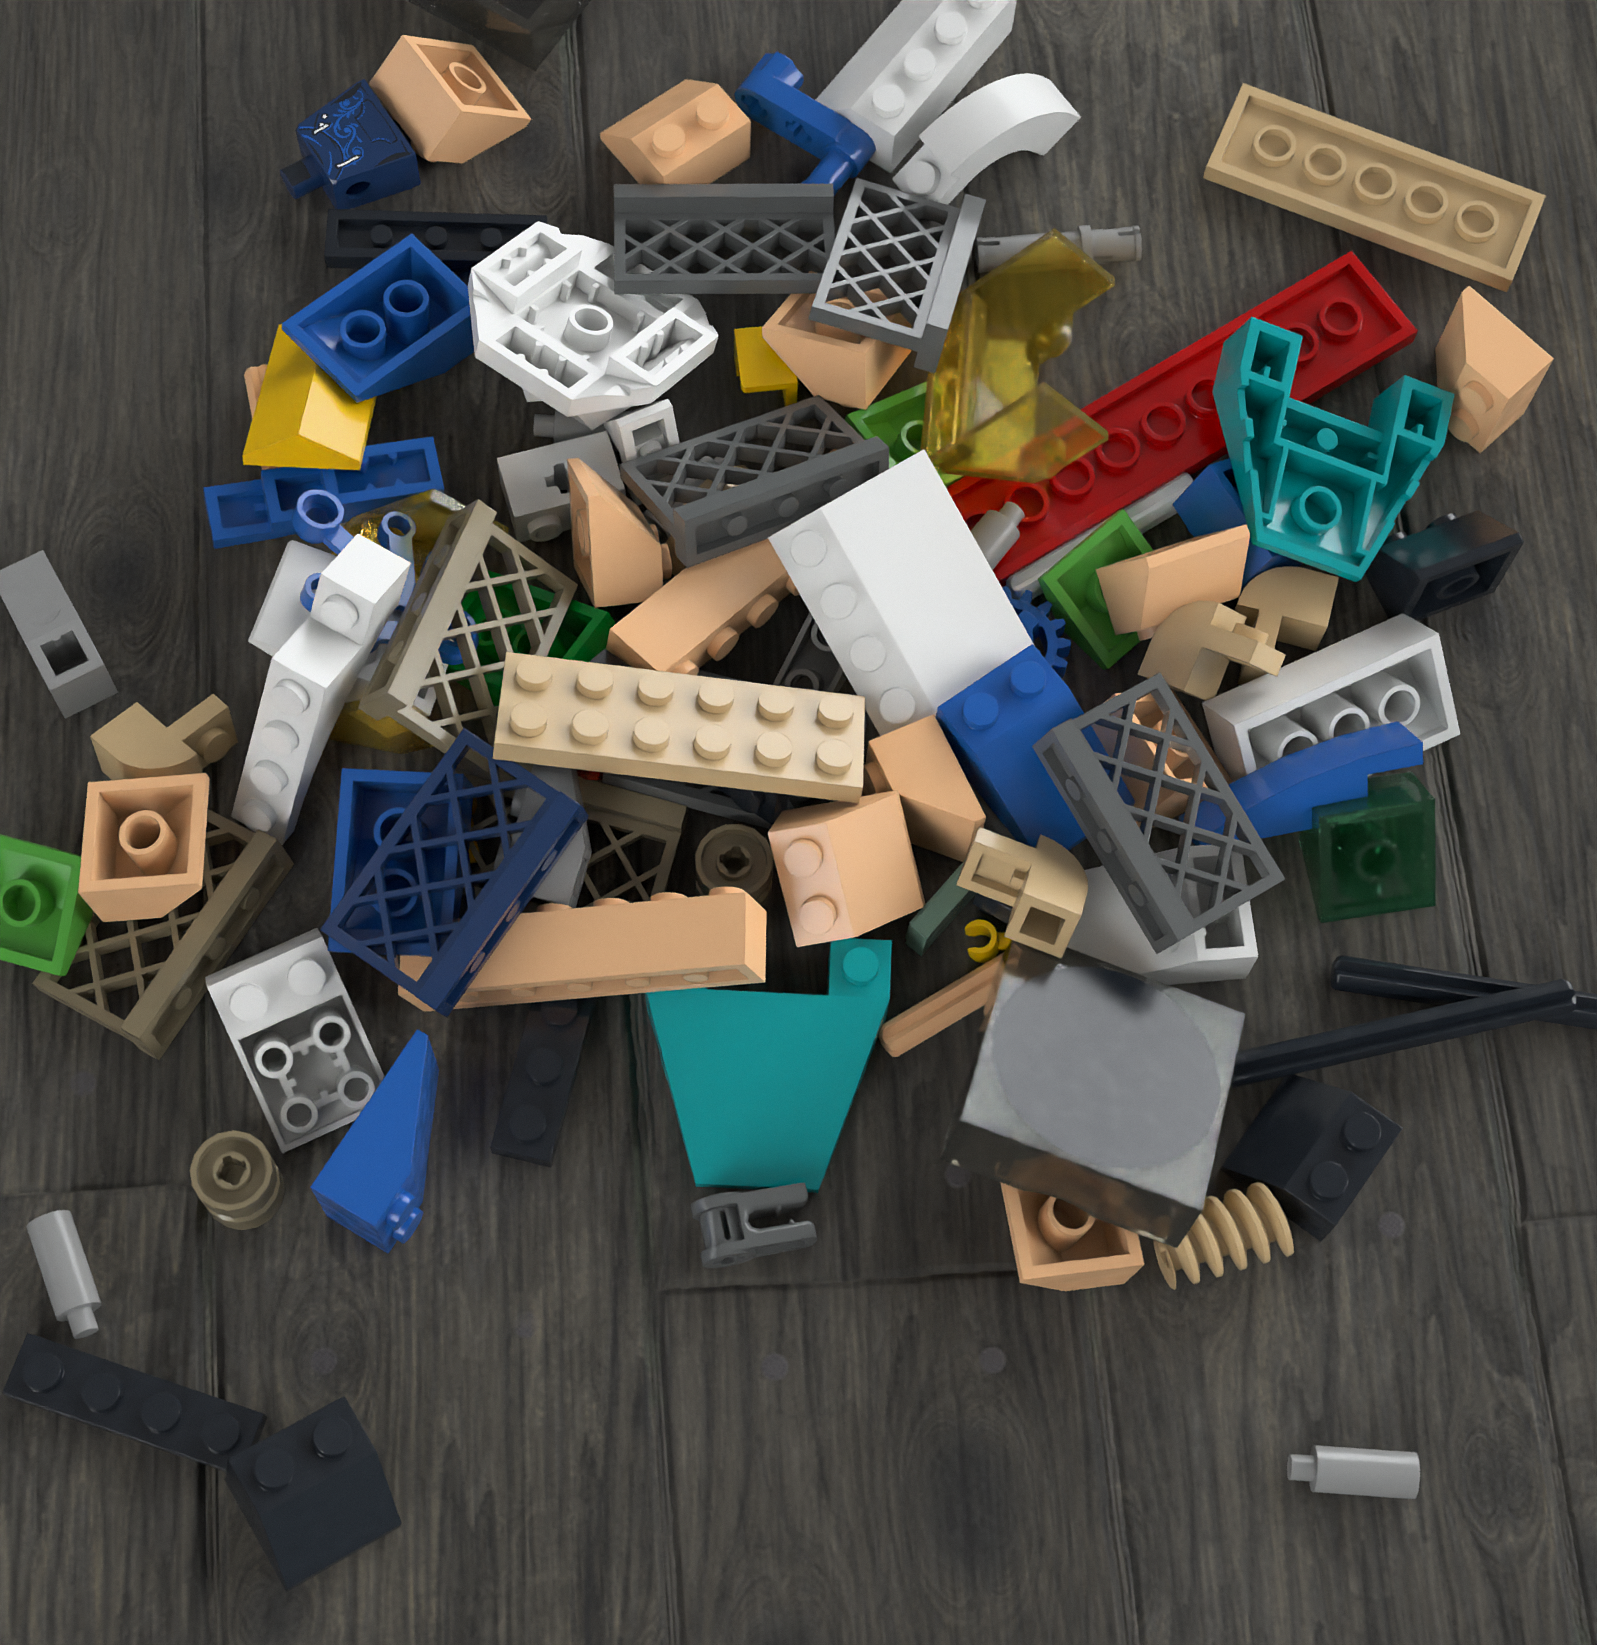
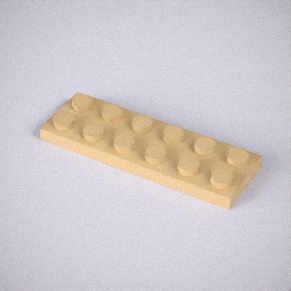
M1244 83L1207 163L1203 176L1204 179L1504 292L1508 291L1546 197V195Z
M506 652L493 759L859 803L863 790L865 696Z

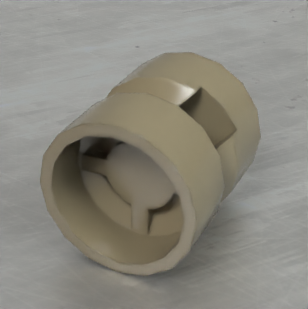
M725 824L711 830L700 841L695 854L696 897L708 896L709 891L713 888L736 887L747 892L765 909L772 894L773 854L766 838L755 829L742 824Z
M235 1130L217 1133L204 1141L194 1154L190 1167L192 1187L214 1219L224 1226L238 1230L257 1228L272 1219L281 1207L285 1193L283 1175L263 1142L250 1133Z

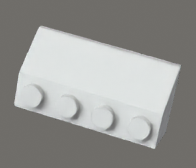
M902 0L818 96L816 101L849 119L851 123L864 130L872 138L876 147V151L870 161L891 173L919 141V136L941 115L1012 31L1016 0Z
M1403 613L1281 667L1278 676L1265 674L1202 703L1215 754L1233 782L1294 752L1340 735L1399 721L1423 742V751L1460 735L1439 633Z

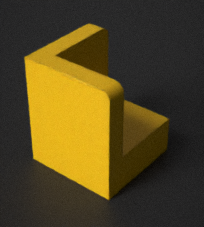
M763 326L734 329V360L736 376H740L741 390L744 393L783 390L785 407L797 403V376L762 337Z

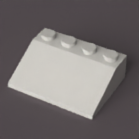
M924 449L768 537L857 696H865V710L880 736L933 714L936 717L938 706L1033 644Z

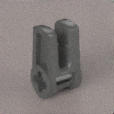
M797 1183L744 1193H720L693 1202L690 1205L692 1217L694 1220L700 1221L705 1250L700 1253L702 1266L704 1268L728 1267L756 1257L814 1245L817 1241V1234L812 1221L794 1222L791 1219L788 1224L760 1229L753 1228L749 1223L753 1219L768 1216L778 1218L779 1214L804 1208L808 1201L806 1184Z

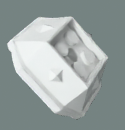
M538 221L471 268L468 295L475 358L522 387L527 402L543 401L566 417L571 416L591 430L630 407L651 404L714 353L718 334L713 325L709 326L707 315L699 300L690 294H614V246L582 235L560 234L559 228ZM639 264L626 272V274H649L653 271Z

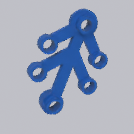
M313 489L304 492L299 497L292 514V525L302 540L311 544L324 543L338 555L354 538L340 525L343 520L344 508L336 496L324 490ZM392 511L383 517L377 530V539L388 551L411 563L399 604L395 608L403 613L416 586L412 539L416 533V524L406 513ZM389 528H397L404 535H396ZM431 552L427 555V557H426V559H425V561H424V563H423V565H422V567H421L420 575H421V573H422V571H423V569H424V567H425V564H426V562H427V560H428V558H429ZM321 573L310 575L306 579L300 593V601L309 612H311L315 598L312 590L317 589ZM464 611L468 626L475 625L476 623L471 615ZM399 621L386 622L370 653L376 651L380 644L389 643ZM451 623L449 625L448 630L453 629ZM478 633L471 635L475 649H477L479 642ZM456 638L452 639L453 641H442L438 649L442 663L449 665L463 663Z

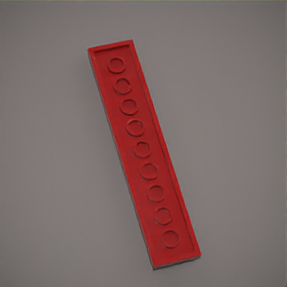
M1350 251L958 480L946 489L970 531L988 510L999 512L1007 502H1013L1023 510L1025 516L1016 526L1020 537L992 570L1001 587L1006 586L1007 579L1111 517L1118 510L1128 507L1181 474L1188 473L1191 475L1228 453L1212 391L1224 342L1251 317L1303 336L1289 397L1308 405L1413 343L1418 330L1357 256Z

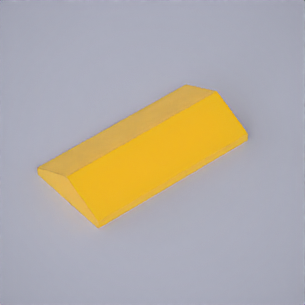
M280 324L243 451V465L360 470L376 397L356 403L282 330V324Z

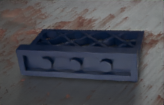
M463 728L320 929L445 1017H448L589 817L581 804L563 792H558L516 762L493 759L494 748L465 728ZM471 748L488 760L492 784L458 790L455 769ZM499 768L515 779L501 782ZM446 781H448L449 792L438 794ZM530 788L546 799L531 820L508 824L503 792ZM494 794L499 826L465 833L460 801ZM451 803L456 834L423 841L419 819L426 809L430 806ZM412 831L413 843L401 845ZM522 832L514 845L511 846L510 834ZM501 836L504 859L495 871L472 875L467 843ZM458 845L463 877L430 883L425 851ZM415 853L420 885L387 891L384 868L391 858ZM375 882L377 893L366 895ZM486 883L476 897L474 885ZM465 887L468 910L459 922L436 926L431 893ZM422 895L427 928L394 934L389 901ZM379 903L384 936L358 941L342 930V927L357 907ZM451 933L440 948L438 936ZM429 938L432 961L416 982L399 970L395 944ZM386 946L388 961L373 952L371 948Z

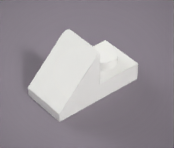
M668 399L648 404L604 423V428L620 453L622 463L680 443L673 406ZM656 473L645 478L647 480L670 483L673 475ZM627 486V490L635 504H642L638 497Z

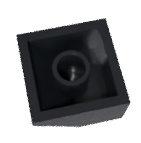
M1479 510L1461 517H1457L1455 513H1450L1437 518L1425 530L1407 536L1405 532H1399L1388 536L1366 570L1365 575L1388 619L1403 613L1419 621L1495 592L1524 541L1519 532Z
M1293 1074L1284 1077L1219 1170L1246 1189L1256 1182L1264 1184L1278 1200L1288 1219L1319 1241H1322L1338 1224L1403 1128L1350 1091Z
M345 1396L228 1459L224 1480L286 1592L401 1527L402 1523L377 1452Z

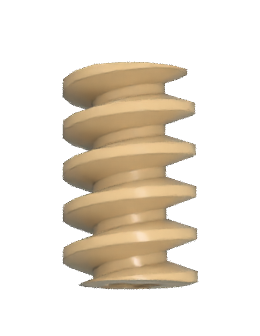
M1259 1182L1253 1183L1247 1188L1246 1196L1240 1190H1229L1224 1195L1223 1204L1217 1197L1208 1196L1201 1201L1200 1211L1193 1204L1187 1202L1180 1205L1176 1218L1170 1211L1165 1209L1158 1211L1154 1216L1153 1242L1161 1272L1173 1290H1176V1271L1183 1269L1192 1284L1200 1282V1263L1206 1262L1216 1277H1220L1224 1273V1256L1229 1255L1236 1267L1241 1271L1247 1268L1248 1249L1253 1248L1263 1264L1271 1260L1270 1243L1276 1241L1286 1257L1294 1253L1293 1238L1287 1218L1272 1192Z

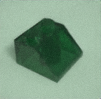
M1412 771L1367 778V797L1312 807V829L1299 831V842L1317 916L1321 923L1436 906L1435 798Z

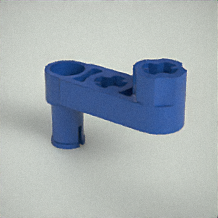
M779 52L773 54L765 53L736 89L734 94L735 100L740 109L751 119L821 159L816 168L801 184H833L835 196L848 178L857 177L876 151L875 144L864 130L851 123L849 119L799 91L804 82L803 74L796 68L791 59Z

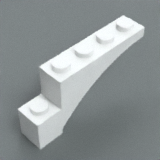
M359 534L349 542L321 573L310 616L271 659L231 817L245 824L254 832L259 829L277 838L281 845L284 844L295 829L304 798L327 740L366 659L390 615L399 604L411 564Z

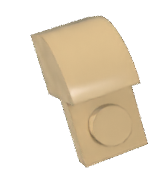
M1286 566L1273 568L1259 574L1246 585L1234 611L1247 617L1244 625L1269 634L1265 645L1273 649L1275 648L1276 641L1316 651L1328 627L1339 577L1301 567ZM1242 665L1238 684L1243 685L1267 673Z
M1196 601L1173 611L1160 624L1151 639L1138 675L1149 679L1161 673L1170 689L1207 701L1216 696L1229 661L1278 676L1286 655L1265 645L1269 634L1244 625L1246 616L1218 602Z
M214 694L168 727L164 726L136 702L90 736L102 772L111 780L203 773L202 769L220 760L232 746L238 743L229 707Z
M981 827L978 828L956 884L962 888L1012 906L1004 937L1058 958H1062L1079 922L1088 892V879L1082 865L1072 853L1056 841L1040 834L1036 846L1033 848Z

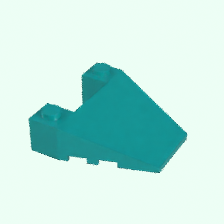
M1251 317L1224 342L1212 393L1252 545L1357 582L1363 577L1394 527V520L1403 505L1415 493L1420 484L1418 481L1429 463L1437 457L1444 446L1455 394L1404 375L1373 400L1368 427L1289 397L1303 336Z
M848 938L831 941L828 958L827 995L708 989V987L645 993L647 1012L655 1034L662 1066L668 1081L696 1187L762 1190L805 1183L807 1192H819L853 1100L865 1074L880 1029L886 1020L890 1000L892 940Z

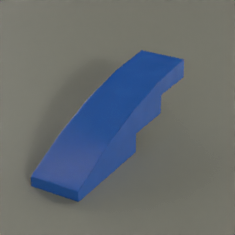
M433 436L365 446L360 470L280 467L261 470V479L204 487V500L214 549L297 534L292 525L293 511L299 497L304 492L313 489L327 491L339 499L344 508L341 523L390 511L443 494L444 485Z
M1399 721L1340 735L1286 755L1228 785L1261 839L1312 829V807L1367 797V775L1423 764V742ZM1200 802L1195 826L1222 835L1226 817L1220 807L1211 802ZM1185 813L1179 816L1180 822L1184 821ZM1192 839V842L1196 846L1211 845L1202 841Z

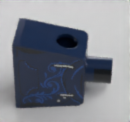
M365 79L355 83L299 123L295 131L303 159L280 170L281 177L295 200L322 187L336 209H353L415 188L421 184L416 153Z

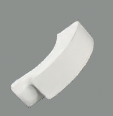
M1027 73L1005 77L963 98L928 126L919 136L924 145L892 180L903 192L948 205L978 173L1001 157L1021 150L1031 151L1044 156L1081 117L1050 79Z

